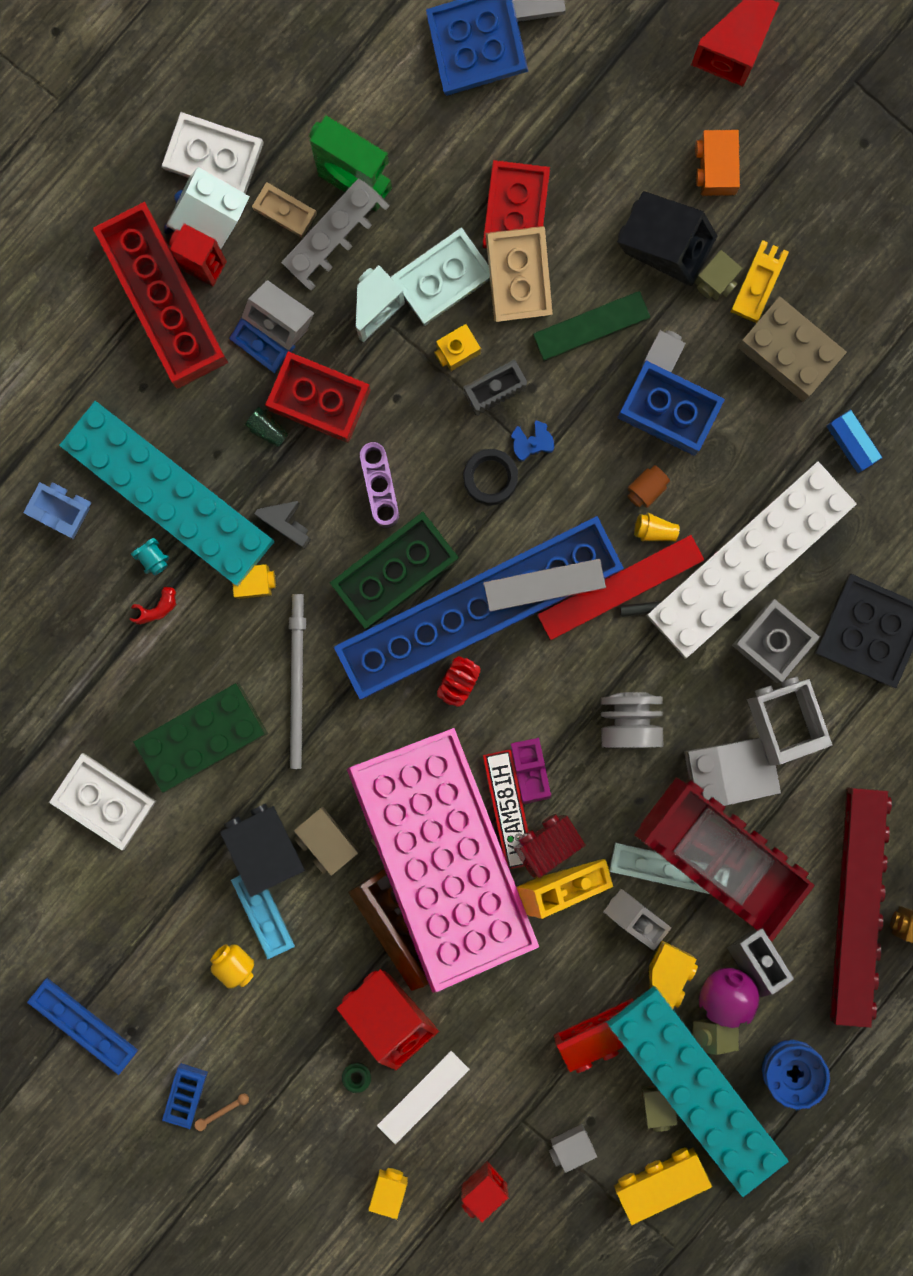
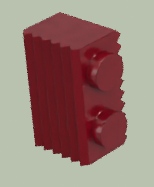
M553 814L542 821L543 827L535 833L533 830L528 831L518 838L520 844L514 847V851L520 857L531 877H542L585 847L584 841L567 815L557 816V814Z

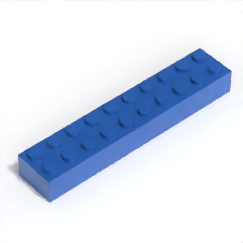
M598 516L334 646V649L359 699L362 700L570 597L565 596L489 612L484 582L600 559L604 579L620 572L624 568Z

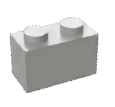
M267 280L248 298L242 318L289 350L307 332L314 312Z

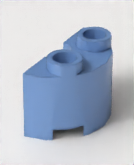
M39 482L23 513L74 539L90 509L91 502L78 495H75L74 499L65 496L68 490L53 482L50 487Z

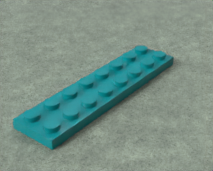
M97 401L93 402L59 445L236 586L240 585L275 542Z
M655 986L651 987L607 1022L742 1197L789 1162Z

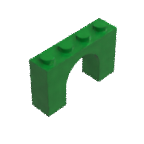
M325 115L321 123L317 121L309 133V138H311L310 144L318 176L344 192L359 178L370 185L385 200L392 188L391 179L382 175L383 170L389 163L388 153ZM376 203L372 209L377 212L380 205Z

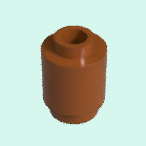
M653 465L650 469L646 468L627 487L630 492L627 497L638 508L642 505L648 508L667 489L666 485L670 482V479L660 468Z

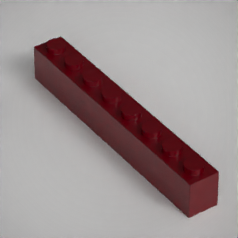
M847 787L830 1011V1020L836 1025L871 1028L872 1020H875L877 1016V1004L873 1002L874 990H878L879 974L875 972L876 961H879L881 958V945L877 943L878 931L881 932L883 929V915L879 913L880 902L885 900V885H882V873H886L888 864L887 856L884 855V843L887 844L889 842L890 836L889 826H886V815L890 814L892 808L891 797H888V791Z

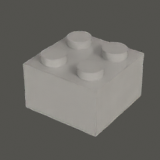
M773 599L768 601L732 646L774 682L779 683L784 681L820 637L778 601Z

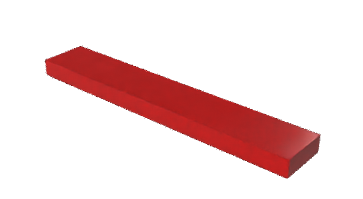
M689 535L605 579L606 588L576 594L539 613L537 616L551 641L703 562L704 558L692 535Z

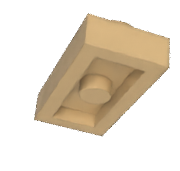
M267 182L252 206L254 211L301 238L304 237L317 215L316 210Z

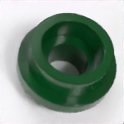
M352 1063L344 1069L342 1083L348 1091L360 1093L365 1091L370 1085L371 1073L364 1064ZM358 1072L362 1075V1080L354 1082L351 1075Z

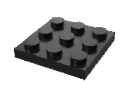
M850 573L846 578L814 654L896 689L913 651V600Z

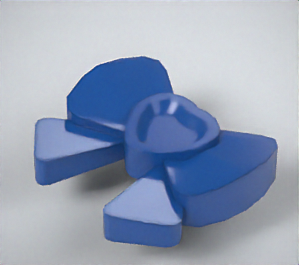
M535 421L536 437L530 436L528 439L519 426L516 427L511 438L514 440V454L519 461L523 462L529 455L540 453L541 451L548 453L554 451V440L550 432L546 430L547 424Z

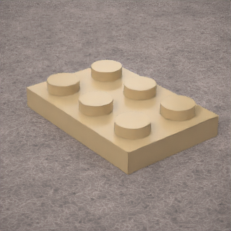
M539 226L486 233L494 321L500 322L553 315L545 227Z

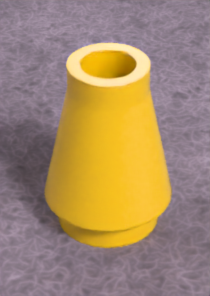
M646 513V515L639 514L634 534L635 537L641 538V541H676L680 527L678 524H673L650 513Z

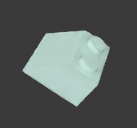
M197 167L190 175L166 226L176 231L177 229L180 230L185 223L215 239L221 249L237 224L250 196Z
M379 265L374 270L371 268L366 270L358 280L360 283L357 285L356 329L362 342L367 340L405 304L403 290Z

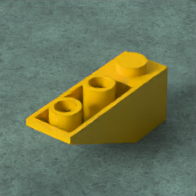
M661 941L649 966L650 988L655 986L672 1009L674 1007L678 1008L685 996V992L682 989L686 981H691L696 974L698 965L695 962L697 959L693 955Z

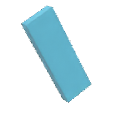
M241 876L231 879L267 959L295 947L269 889L250 898Z

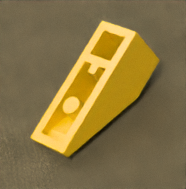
M601 859L544 875L516 888L527 915L542 919L613 887L606 859Z

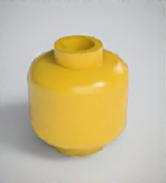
M236 944L221 946L210 959L212 974L227 988H235L238 985L244 987L253 978L254 960Z

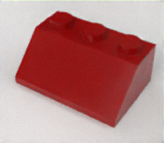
M633 998L554 1034L556 1045L569 1072L574 1070L577 1073L586 1071L593 1066L592 1062L603 1058L604 1061L609 1060L619 1054L618 1050L625 1046L607 1022L634 1001Z

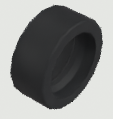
M483 449L475 453L467 461L463 472L464 487L468 495L476 502L486 506L498 505L508 500L514 493L518 482V469L513 459L505 452L497 449ZM493 460L505 467L508 480L506 486L500 492L486 494L476 487L473 475L480 463Z

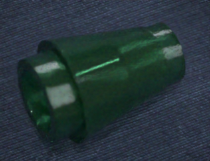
M260 407L255 410L244 424L250 429L248 432L272 445L274 444L277 448L289 435L267 409L264 411Z

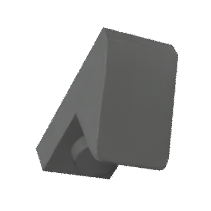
M298 501L260 508L254 513L259 519L304 549L311 541L306 535L309 531L296 521L292 525L288 523L300 506Z

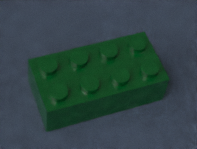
M421 512L333 579L330 584L365 630H368L458 562L459 557L426 514Z
M235 683L135 740L134 744L161 792L164 793L266 736L268 732L239 683Z

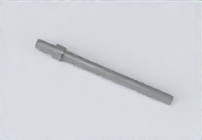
M292 594V617H289V629H292L290 769H302L303 629H306V618H303V594Z

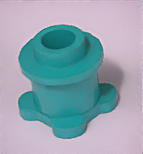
M155 538L148 540L144 545L131 553L132 557L136 560L139 559L144 566V573L149 574L152 572L154 576L168 567L166 562L169 559V556L164 555L159 549V542Z

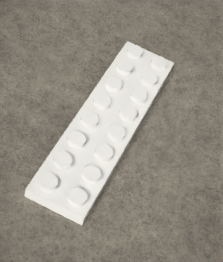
M816 462L646 616L686 659L856 506L857 503L819 462Z

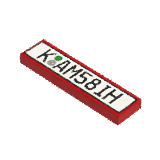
M510 749L483 755L504 857L509 869L523 867V862L514 851V847L520 844L518 838L528 832L512 751Z

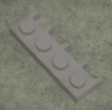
M358 178L281 263L312 291L315 285L308 277L317 267L321 265L329 272L333 268L326 260L329 254L339 244L346 250H350L352 245L345 237L359 222L366 229L372 226L365 218V215L376 203L385 210L390 205L370 185Z

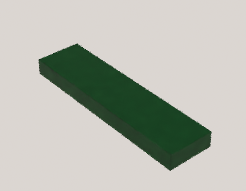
M637 291L533 333V338L544 362L649 320L650 314L640 291Z

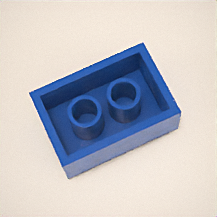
M646 360L617 418L695 456L700 451L725 399Z

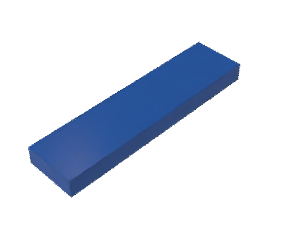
M48 978L43 981L27 1002L117 1075L123 1071L138 1052V1049Z

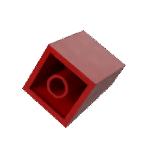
M743 0L700 39L691 65L744 87L777 11L779 2L774 0Z
M380 969L370 973L364 979V984L356 991H351L342 999V1004L336 1009L376 1061L397 1070L440 1031L392 976Z

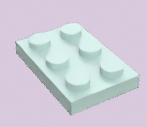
M461 227L391 276V278L403 290L405 300L425 326L488 282L490 274L489 265Z

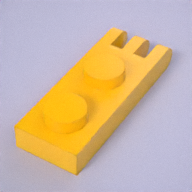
M762 240L730 311L754 323L759 321L789 251L783 249L779 260L774 258L778 249L775 245H772L768 255L763 253L768 243Z

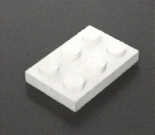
M180 112L162 167L165 170L188 178L199 167L246 194L263 146V140Z
M82 753L49 803L123 851L156 803V800Z

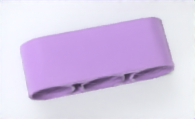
M370 442L362 447L360 460L371 511L375 522L379 526L390 528L397 523L399 510L388 459L383 446L376 442ZM372 450L379 451L382 455L381 460L376 464H370L366 461L367 453ZM378 478L385 479L388 482L387 489L383 492H375L372 489L374 480ZM384 506L391 507L394 510L393 517L388 521L378 518V511Z

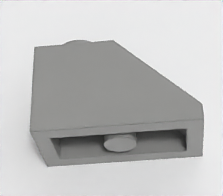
M620 889L603 911L623 929L652 950L656 949L671 929L668 924L623 889Z

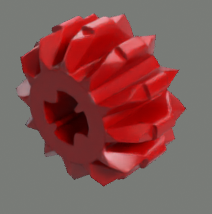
M461 656L454 658L438 687L437 697L449 705L457 707L464 705L479 677L480 666L468 658Z

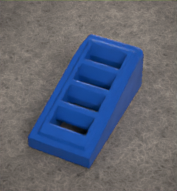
M182 1063L179 1064L162 1121L191 1129L208 1071ZM182 1077L196 1081L197 1085L193 1086L181 1082ZM181 1088L194 1092V1096L191 1097L178 1093V1090ZM175 1099L191 1103L190 1108L176 1104ZM172 1109L187 1113V1119L171 1115Z

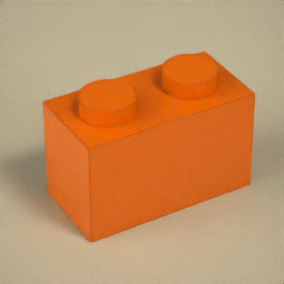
M704 130L700 140H696L695 147L696 158L701 159V169L696 171V185L701 186V196L736 195L740 188L739 130Z

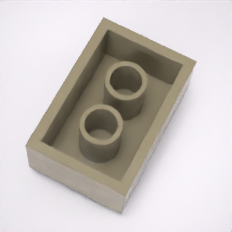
M780 296L737 346V348L802 402L810 397L847 353Z

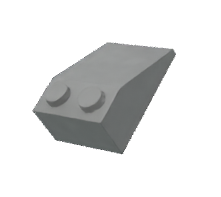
M760 738L684 751L689 780H692L705 790L701 795L707 800L713 797L725 806L781 793L776 765L770 766Z

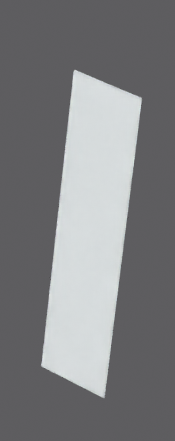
M450 1051L377 1126L396 1144L470 1069Z

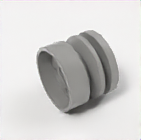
M624 692L601 697V705H614V712H601V717L614 719V725L601 728L602 747H664L663 727L650 725V719L663 716V711H650V704H663V697L654 696L646 692Z

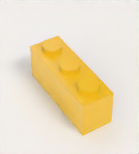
M687 1148L679 1149L671 1155L672 1158L662 1163L660 1160L654 1161L645 1167V1171L637 1175L629 1173L618 1180L619 1183L615 1184L614 1187L631 1225L712 1188L694 1148L689 1150Z

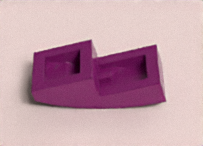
M535 738L511 743L523 804L551 799L540 739Z

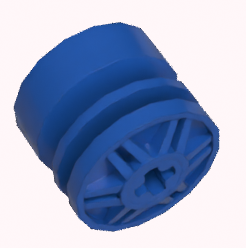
M794 1039L781 1041L772 1046L764 1057L762 1065L763 1080L773 1097L784 1106L796 1110L810 1108L819 1103L827 1093L830 1083L828 1066L822 1056L807 1043ZM793 1065H796L801 1072L795 1074V1078L792 1079L787 1070H792Z

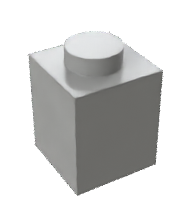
M660 330L641 367H643L647 360L672 372L686 343L681 341L682 337L675 332L669 330L663 332Z
M583 1124L551 1139L553 1148L549 1150L556 1167L562 1165L565 1173L597 1158L596 1151Z

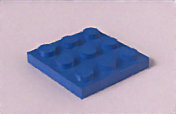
M455 0L426 9L442 87L446 96L528 72L513 0Z

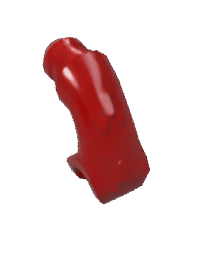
M164 587L156 608L147 610L139 604H133L131 609L140 610L141 616L138 619L129 618V620L136 624H145L164 618L177 605L175 589Z

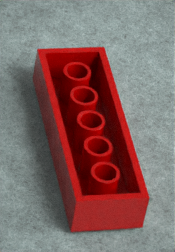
M143 202L94 227L93 230L173 385L178 389L227 364L228 361L147 204Z

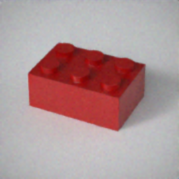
M288 351L266 402V407L270 412L349 443L371 389L369 384Z

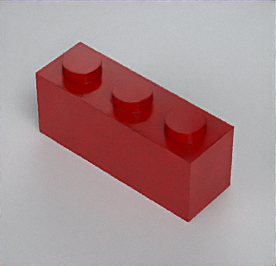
M184 223L180 230L177 229L173 233L169 243L171 246L170 250L184 272L214 287L227 261L215 239Z

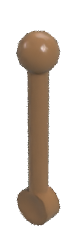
M240 1094L236 1101L205 1119L199 1118L195 1122L196 1130L203 1131L210 1122L239 1105H246L249 1102L248 1095Z

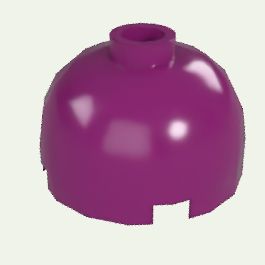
M722 968L710 974L704 982L699 993V1006L701 1008L703 1005L707 1011L706 1016L711 1021L721 1026L738 1028L740 1023L747 1022L749 1024L755 1017L759 1006V991L754 980L748 974L738 969Z

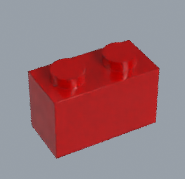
M488 1161L461 1185V1198L464 1202L461 1204L462 1208L472 1219L476 1216L481 1222L486 1220L509 1198L507 1182Z

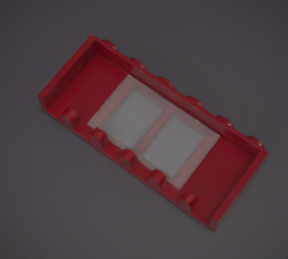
M676 777L640 824V828L634 835L756 930L763 928L768 938L773 942L815 885L806 879L809 873L796 863L791 867L786 863L789 857L776 847L772 850L767 848L765 844L768 840L754 830L751 834L744 829L747 824L734 814L728 817L723 813L726 807L713 797L709 800L703 797L701 794L705 790L695 782L689 780L688 783H685Z

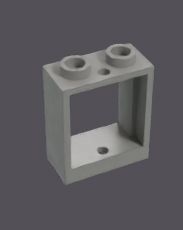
M798 676L781 682V688L773 690L772 685L756 690L755 697L747 699L770 766L780 765L833 746L810 679L799 681ZM795 691L811 739L779 749L763 702Z

